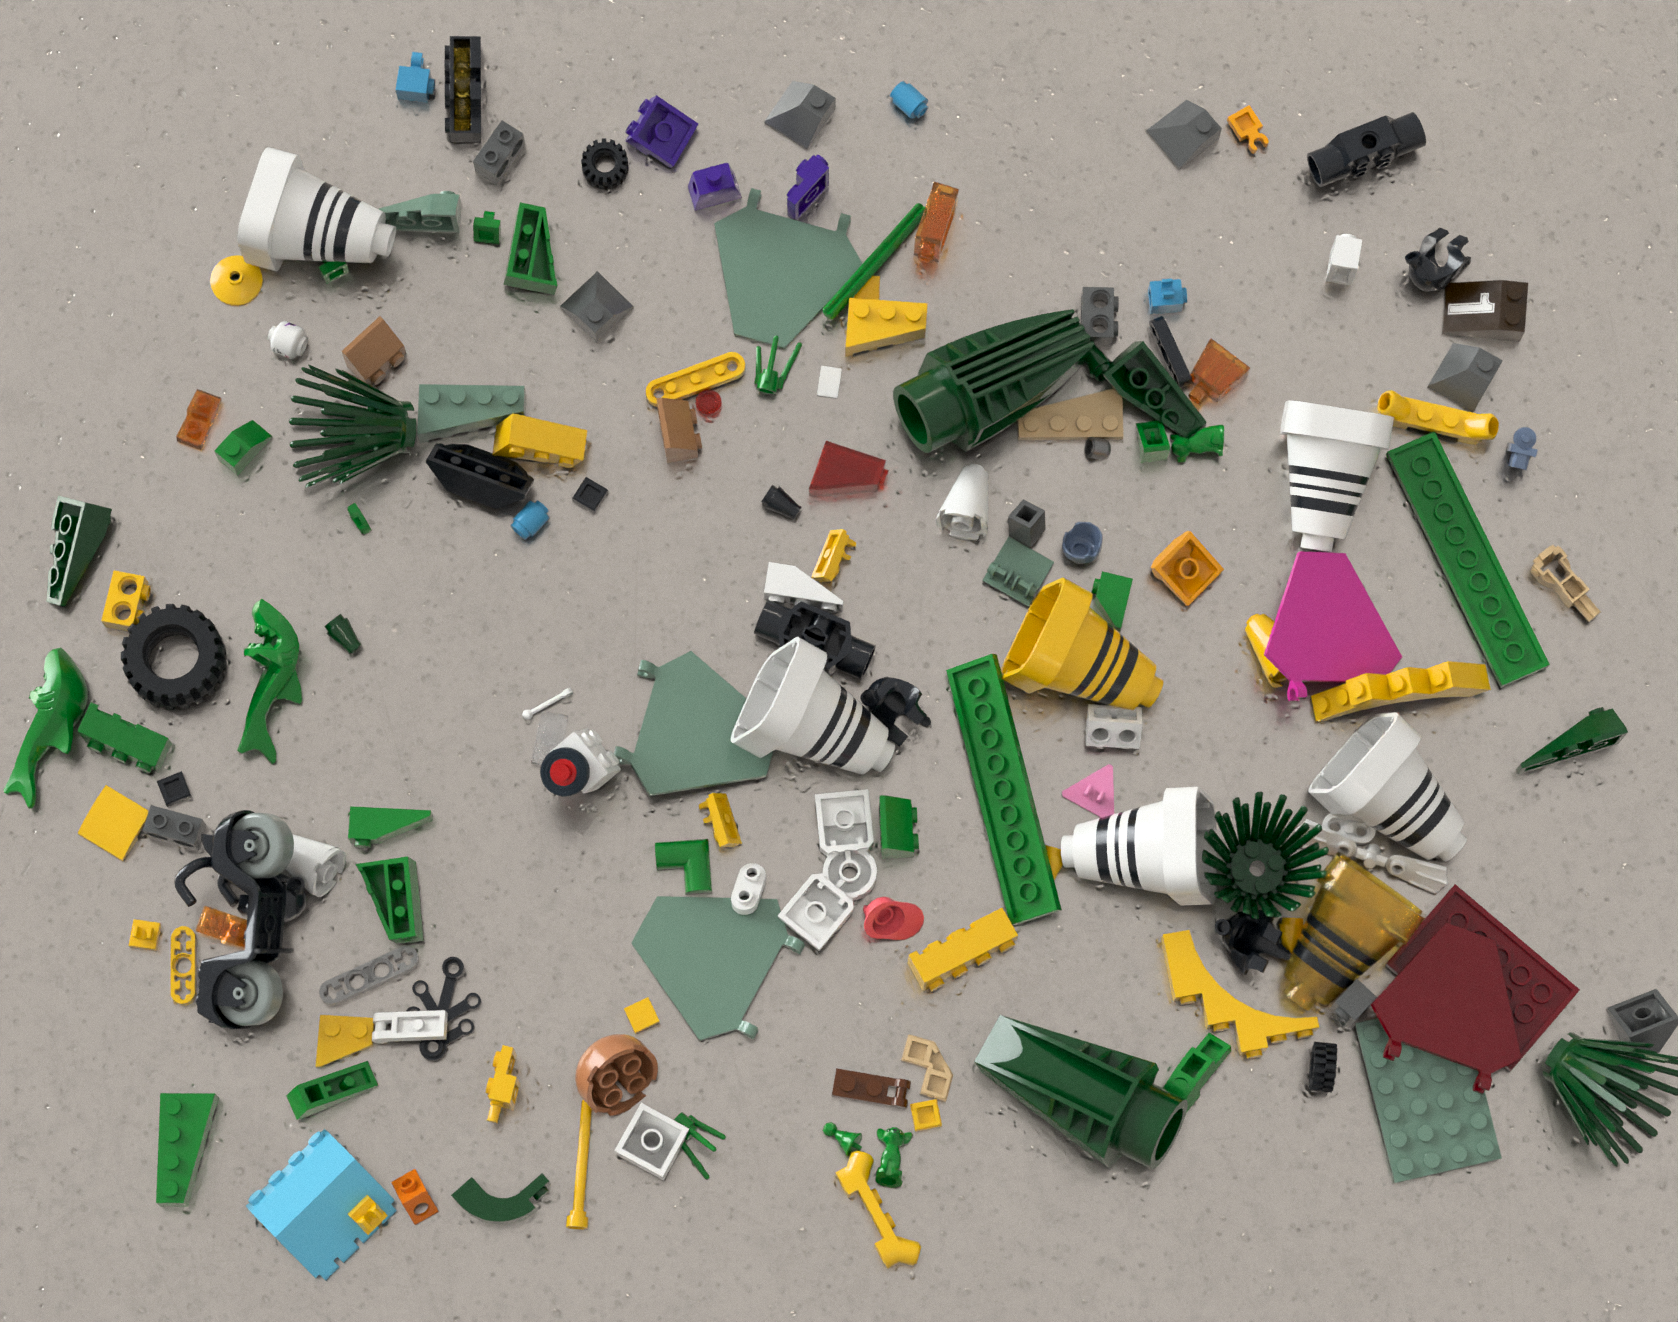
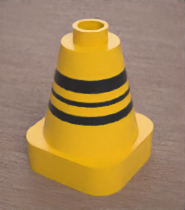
M1063 577L1045 585L1031 603L1002 665L1001 679L1027 693L1048 688L1123 709L1134 710L1139 704L1150 708L1158 698L1163 687V680L1155 676L1156 664L1090 607L1092 592Z

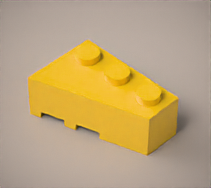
M849 298L845 357L866 350H877L879 347L891 344L894 346L925 338L928 303Z
M513 413L496 425L492 455L556 463L561 467L572 468L584 460L587 430Z

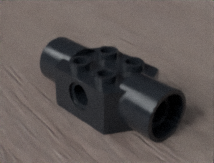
M1414 112L1396 119L1385 115L1338 134L1325 147L1308 153L1307 162L1316 184L1322 187L1343 178L1347 179L1352 176L1353 178H1359L1368 172L1367 170L1374 167L1377 169L1384 168L1394 158L1426 146V136L1423 126Z
M768 600L754 630L755 635L779 644V648L794 638L799 637L827 653V660L823 670L829 675L840 670L861 680L868 669L876 645L851 635L849 621L802 601L792 609Z

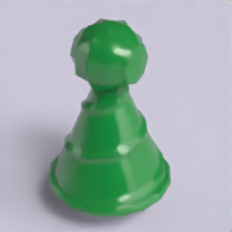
M832 1122L824 1125V1134L829 1137L835 1136L840 1147L845 1151L846 1156H850V1153L856 1149L858 1151L862 1149V1146L859 1145L862 1133L837 1130L836 1124Z

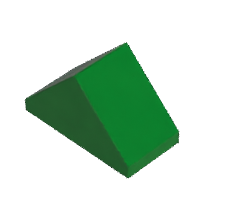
M1159 421L1136 423L1141 463L1167 460L1170 444L1163 423Z

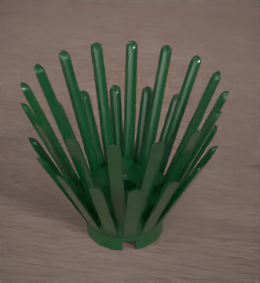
M309 364L310 369L301 367L302 371L306 374L354 393L302 378L295 379L297 384L322 391L327 396L368 408L292 396L291 401L294 403L322 408L321 413L323 415L355 419L290 418L289 423L291 425L327 427L320 431L323 438L291 441V448L354 442L351 445L327 449L320 456L296 461L293 467L300 468L371 451L301 476L298 479L299 482L331 473L308 482L305 488L335 477L332 481L333 483L340 481L339 484L399 453L411 452L406 447H414L416 418L408 417L407 411H414L410 401H399L344 370L335 369L339 375L347 378L348 381Z
M1263 792L1255 793L1251 829L1249 804L1245 803L1241 806L1239 797L1233 799L1232 803L1238 838L1229 814L1224 813L1222 816L1220 811L1216 812L1214 818L1228 847L1213 829L1204 833V839L1223 860L1207 850H1203L1202 862L1224 873L1204 872V876L1210 885L1228 886L1214 892L1215 897L1218 899L1222 898L1226 903L1235 899L1230 909L1236 913L1243 903L1242 912L1246 914L1251 912V917L1254 919H1259L1257 902L1267 917L1278 918L1282 916L1270 900L1289 911H1295L1301 906V903L1281 893L1312 898L1316 894L1314 892L1315 886L1287 882L1324 878L1327 873L1326 870L1321 871L1320 864L1294 869L1327 855L1329 849L1328 847L1319 849V843L1315 842L1295 853L1322 831V826L1317 824L1308 831L1310 828L1308 823H1303L1291 835L1308 812V809L1305 806H1301L1289 823L1288 821L1293 811L1286 809L1279 820L1287 800V796L1283 794L1279 795L1268 823L1272 804L1265 802L1262 808ZM1258 867L1262 875L1254 876L1249 868Z
M1570 1032L1568 1035L1573 1039L1568 1042L1561 1038L1551 1050L1545 1062L1546 1065L1551 1067L1550 1074L1543 1071V1076L1546 1080L1553 1083L1587 1145H1589V1137L1595 1146L1599 1145L1610 1163L1612 1161L1618 1167V1162L1610 1151L1612 1147L1622 1161L1628 1164V1157L1601 1122L1612 1133L1616 1131L1636 1152L1642 1153L1643 1148L1622 1127L1624 1124L1623 1120L1597 1095L1648 1134L1655 1137L1658 1135V1131L1629 1109H1636L1637 1103L1626 1095L1668 1117L1671 1115V1111L1668 1108L1639 1093L1638 1090H1645L1649 1085L1678 1096V1089L1622 1066L1648 1074L1657 1071L1678 1077V1070L1627 1056L1678 1065V1057L1658 1054L1652 1050L1625 1047L1651 1048L1654 1044L1582 1038Z

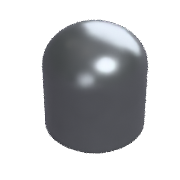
M1089 437L1085 443L1084 452L1088 458L1104 460L1110 455L1111 445L1106 439Z

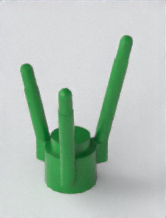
M776 335L773 338L767 369H763V373L761 347H756V377L754 384L757 385L756 390L766 394H777V389L782 390L784 380L802 347V343H797L780 377H778V372L773 370L779 337Z
M681 1112L674 1119V1121L689 1128L685 1138L687 1141L693 1136L713 1152L717 1150L716 1147L696 1132L697 1127L722 1140L726 1138L724 1134L698 1121L692 1115L688 1117L685 1113ZM684 1141L681 1148L705 1179H709V1174Z

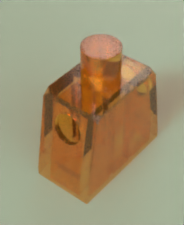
M1211 338L1190 374L1192 384L1195 387L1188 396L1198 405H1201L1207 396L1219 402L1246 379L1250 367Z

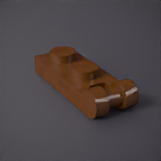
M836 1068L832 1097L906 1109L908 1104L906 1094L907 1090H910L911 1081ZM888 1087L896 1088L895 1097L887 1096Z

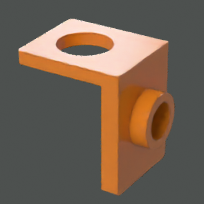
M416 1169L391 1182L402 1205L415 1225L438 1212ZM418 1204H428L425 1212L421 1214L414 1213V1208Z

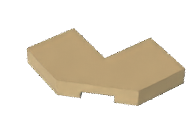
M909 1034L901 1062L926 1068L920 1095L946 1102L953 1073L934 1041Z

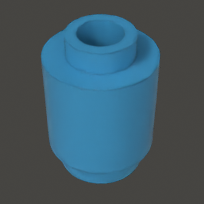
M900 82L890 94L893 103L910 119L922 117L928 109V99L910 83Z
M538 500L535 503L529 501L513 518L514 522L510 526L521 538L526 540L529 536L533 537L547 522L549 510Z

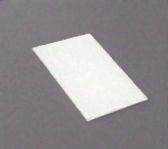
M821 366L817 390L818 396L838 397L841 368Z

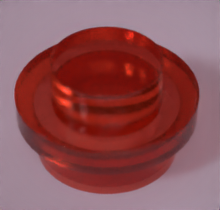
M709 389L701 391L695 401L697 410L706 416L716 414L722 405L720 395L716 391Z

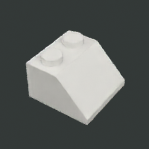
M641 1103L614 1151L617 1156L664 1181L681 1149L689 1128Z

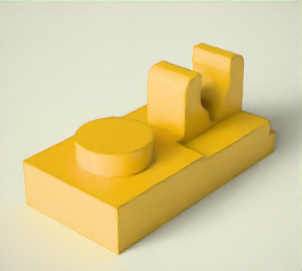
M830 530L811 576L812 579L818 582H831L839 572L840 561L851 559V556L845 553L844 548L845 546L855 547L856 542L849 538L846 530Z
M709 794V798H706V801L699 804V809L709 808L710 815L704 818L703 822L713 824L714 838L719 843V847H735L742 844L727 794Z

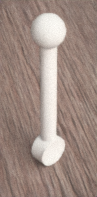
M567 688L561 694L532 710H525L522 714L523 718L529 720L533 717V714L562 698L572 695V689Z

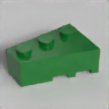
M520 202L516 214L503 285L555 295L558 285L555 278L546 208Z
M91 702L78 728V733L88 743L86 747L98 753H101L102 750L110 752L113 759L122 763H126L127 760L136 763V768L144 772L150 773L151 770L159 772L172 745L169 738L142 725H135L121 719L122 716L116 713L111 715L98 709V705Z
M407 856L356 864L358 871L364 879L366 889L372 897L389 940L396 944L424 941L416 861Z

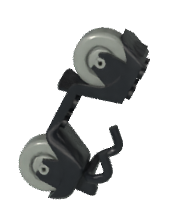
M242 810L223 818L216 827L214 834H201L203 847L210 857H201L191 861L178 871L174 880L176 891L188 907L194 905L197 900L186 886L185 880L202 868H213L219 874L217 879L218 889L231 907L236 905L239 899L229 887L228 881L249 895L246 905L247 926L244 932L245 950L203 959L198 971L200 980L199 993L196 998L197 1012L208 1019V1023H214L221 1028L249 1029L253 1025L268 1022L276 1015L282 1003L283 987L279 975L267 963L277 961L281 957V953H294V948H282L286 889L282 882L275 877L287 868L294 852L292 832L286 822L274 814Z

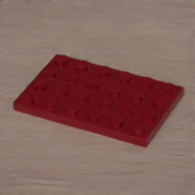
M1454 884L1385 966L1398 975L1446 922L1495 940L1520 1053L1523 1058L1580 989ZM1522 1058L1505 1066V1068L1509 1072L1512 1071Z

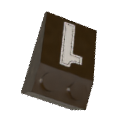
M1507 280L1449 283L1445 289L1442 334L1520 342L1525 333L1528 283Z

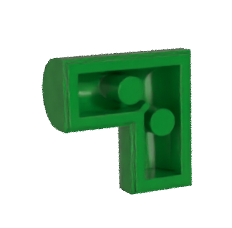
M708 839L655 843L657 870L684 868L685 894L712 893Z

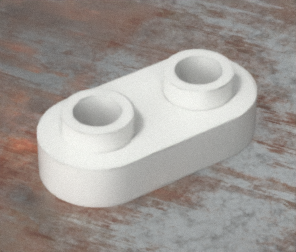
M1330 813L1322 822V826L1329 829L1331 824H1337L1339 826V831L1337 832L1353 839L1357 845L1368 844L1376 833V829L1352 815H1333ZM1357 828H1363L1366 835L1359 836L1356 832Z
M746 864L739 871L731 895L732 908L738 914H751L758 907L766 883L765 870L759 864ZM750 873H755V874H757V875L754 876V877H749V876H748V874H750ZM742 896L749 897L747 900L740 899Z

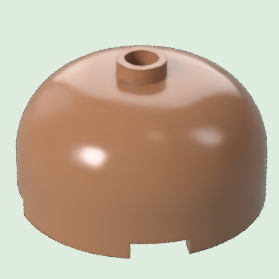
M625 1034L609 1035L594 1042L581 1056L575 1074L577 1090L582 1099L595 1113L598 1111L608 1113L610 1116L621 1114L630 1110L646 1097L642 1091L649 1086L651 1080H656L658 1063L651 1051L637 1038ZM619 1081L630 1094L635 1095L629 1100L619 1102L623 1093L615 1082Z

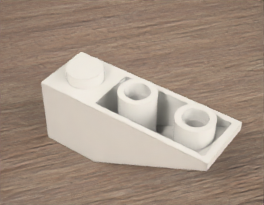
M769 562L764 599L780 605H784V602L793 603L795 606L802 601L821 608V610L828 613H836L843 610V600L796 566Z

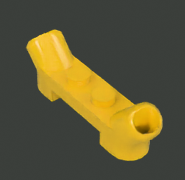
M1392 390L1384 392L1377 404V410L1380 414L1394 417L1393 427L1402 429L1412 427L1429 432L1435 431L1438 434L1458 438V442L1476 445L1483 440H1492L1496 437L1499 430V421L1493 414H1476L1403 397Z
M861 1151L850 1153L847 1166L838 1170L835 1174L848 1198L856 1193L859 1194L883 1239L876 1242L874 1246L886 1268L888 1269L899 1262L910 1266L917 1264L921 1250L920 1243L894 1234L892 1228L896 1227L892 1217L888 1212L885 1214L882 1212L879 1204L883 1203L875 1188L870 1190L867 1184L874 1162L872 1155Z

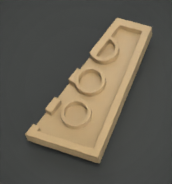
M1114 389L1037 407L1018 420V440H1087L1089 437L1123 440L1124 437L1123 399Z

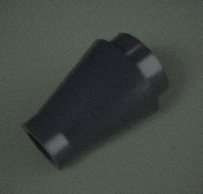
M773 484L761 501L766 505L765 508L793 520L801 509V506L780 486L777 488Z

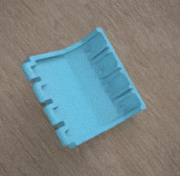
M324 1129L322 1132H316L302 1151L294 1153L288 1160L289 1164L282 1171H276L262 1190L255 1191L250 1196L246 1207L315 1278L320 1274L324 1280H327L339 1268L334 1260L338 1257L344 1263L359 1248L354 1242L357 1237L364 1243L379 1229L377 1226L367 1235L348 1213L366 1195L388 1215L382 1221L383 1224L397 1210L391 1205L395 1200Z

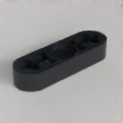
M1160 316L1149 321L1151 332L1174 381L1180 388L1192 384L1190 372L1164 317Z

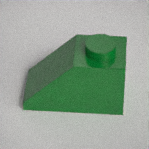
M251 420L233 430L214 452L218 460L238 476L273 437L254 420Z
M1102 571L1100 579L1095 578L1092 588V594H1096L1094 603L1104 619L1120 633L1133 578Z

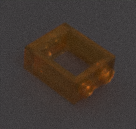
M934 181L915 236L914 255L918 256V259L928 263L932 261L939 262L957 209L959 189Z

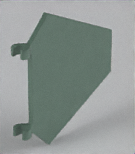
M751 188L746 207L714 223L734 335L772 345L773 338L777 335L779 337L777 347L785 349L821 312L823 307L863 263L846 235L851 223L850 215L841 213L836 231L758 210L757 208L762 196L761 190Z
M692 651L660 667L649 661L641 660L637 676L655 678V682L634 753L623 747L616 746L614 755L619 760L618 764L631 765L649 796L766 777L773 751L759 758L731 742L734 726L747 698Z
M657 896L631 942L700 1041L734 1030H738L754 1040L759 1030L755 1025L742 1020L782 946H786L799 955L805 947V942L788 935L785 923L778 918L781 910L777 899H760L758 907L753 913L741 915L732 908L731 898Z

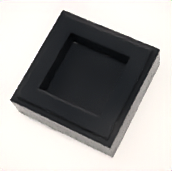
M585 477L572 497V501L595 514L609 491Z
M182 771L157 781L167 807L192 798Z

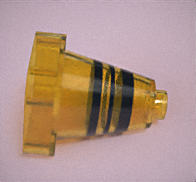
M1339 851L1325 867L1326 876L1317 879L1321 886L1283 972V975L1291 981L1283 993L1307 1011H1310L1317 1001L1327 1006L1399 942L1406 945L1427 916L1411 901Z

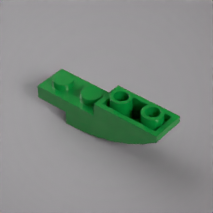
M1208 1033L1197 1048L1191 1047L1163 1088L1187 1100L1188 1112L1200 1097V1089L1232 1051L1231 1045Z

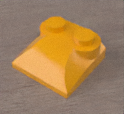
M1186 531L1175 538L1155 558L1151 566L1154 576L1162 580L1186 606H1189L1224 570L1191 531Z

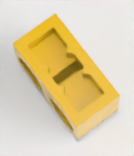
M113 571L101 619L105 627L128 632L131 624L137 625L140 622L137 617L142 613L145 614V611L142 610L144 601L149 600L151 586L148 585L149 583L145 576ZM127 586H137V590L133 594H124ZM121 611H131L129 618L125 620L118 619Z

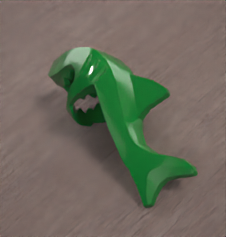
M260 599L252 608V617L255 623L254 633L259 637L264 636L263 644L249 643L247 648H244V657L249 656L256 663L264 667V670L252 696L246 716L244 732L237 751L243 754L247 751L258 750L271 764H274L276 762V750L267 731L266 717L276 699H286L296 704H301V686L296 672L299 642L297 634L289 621L271 604Z
M61 647L50 651L45 658V673L43 677L46 682L43 687L39 686L35 690L30 691L29 699L32 700L38 711L24 738L10 778L3 789L7 795L15 792L21 793L29 809L35 806L37 797L35 783L37 762L51 747H56L63 753L69 754L73 740V727L81 718L87 704L88 691L85 679L75 662Z

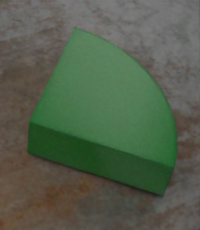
M356 503L348 506V514L361 534L366 535L372 531Z

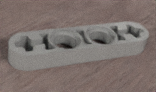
M410 946L399 947L325 981L319 990L320 997L327 1005L334 1006L414 970L419 963V956L415 949ZM404 952H407L408 955H414L410 959V965H406L404 962L397 964L399 970L394 971V966L389 960L390 958L394 957V961L397 962L403 958L402 954ZM386 963L389 966V973L385 977L375 975L374 968L377 964ZM355 974L362 975L365 980L363 986L358 989L352 988L349 984L350 978ZM344 980L345 986L350 993L345 995V991L340 990L336 993L337 998L332 999L330 996L325 997V994L328 993V987L332 986L334 989L342 987L340 981Z

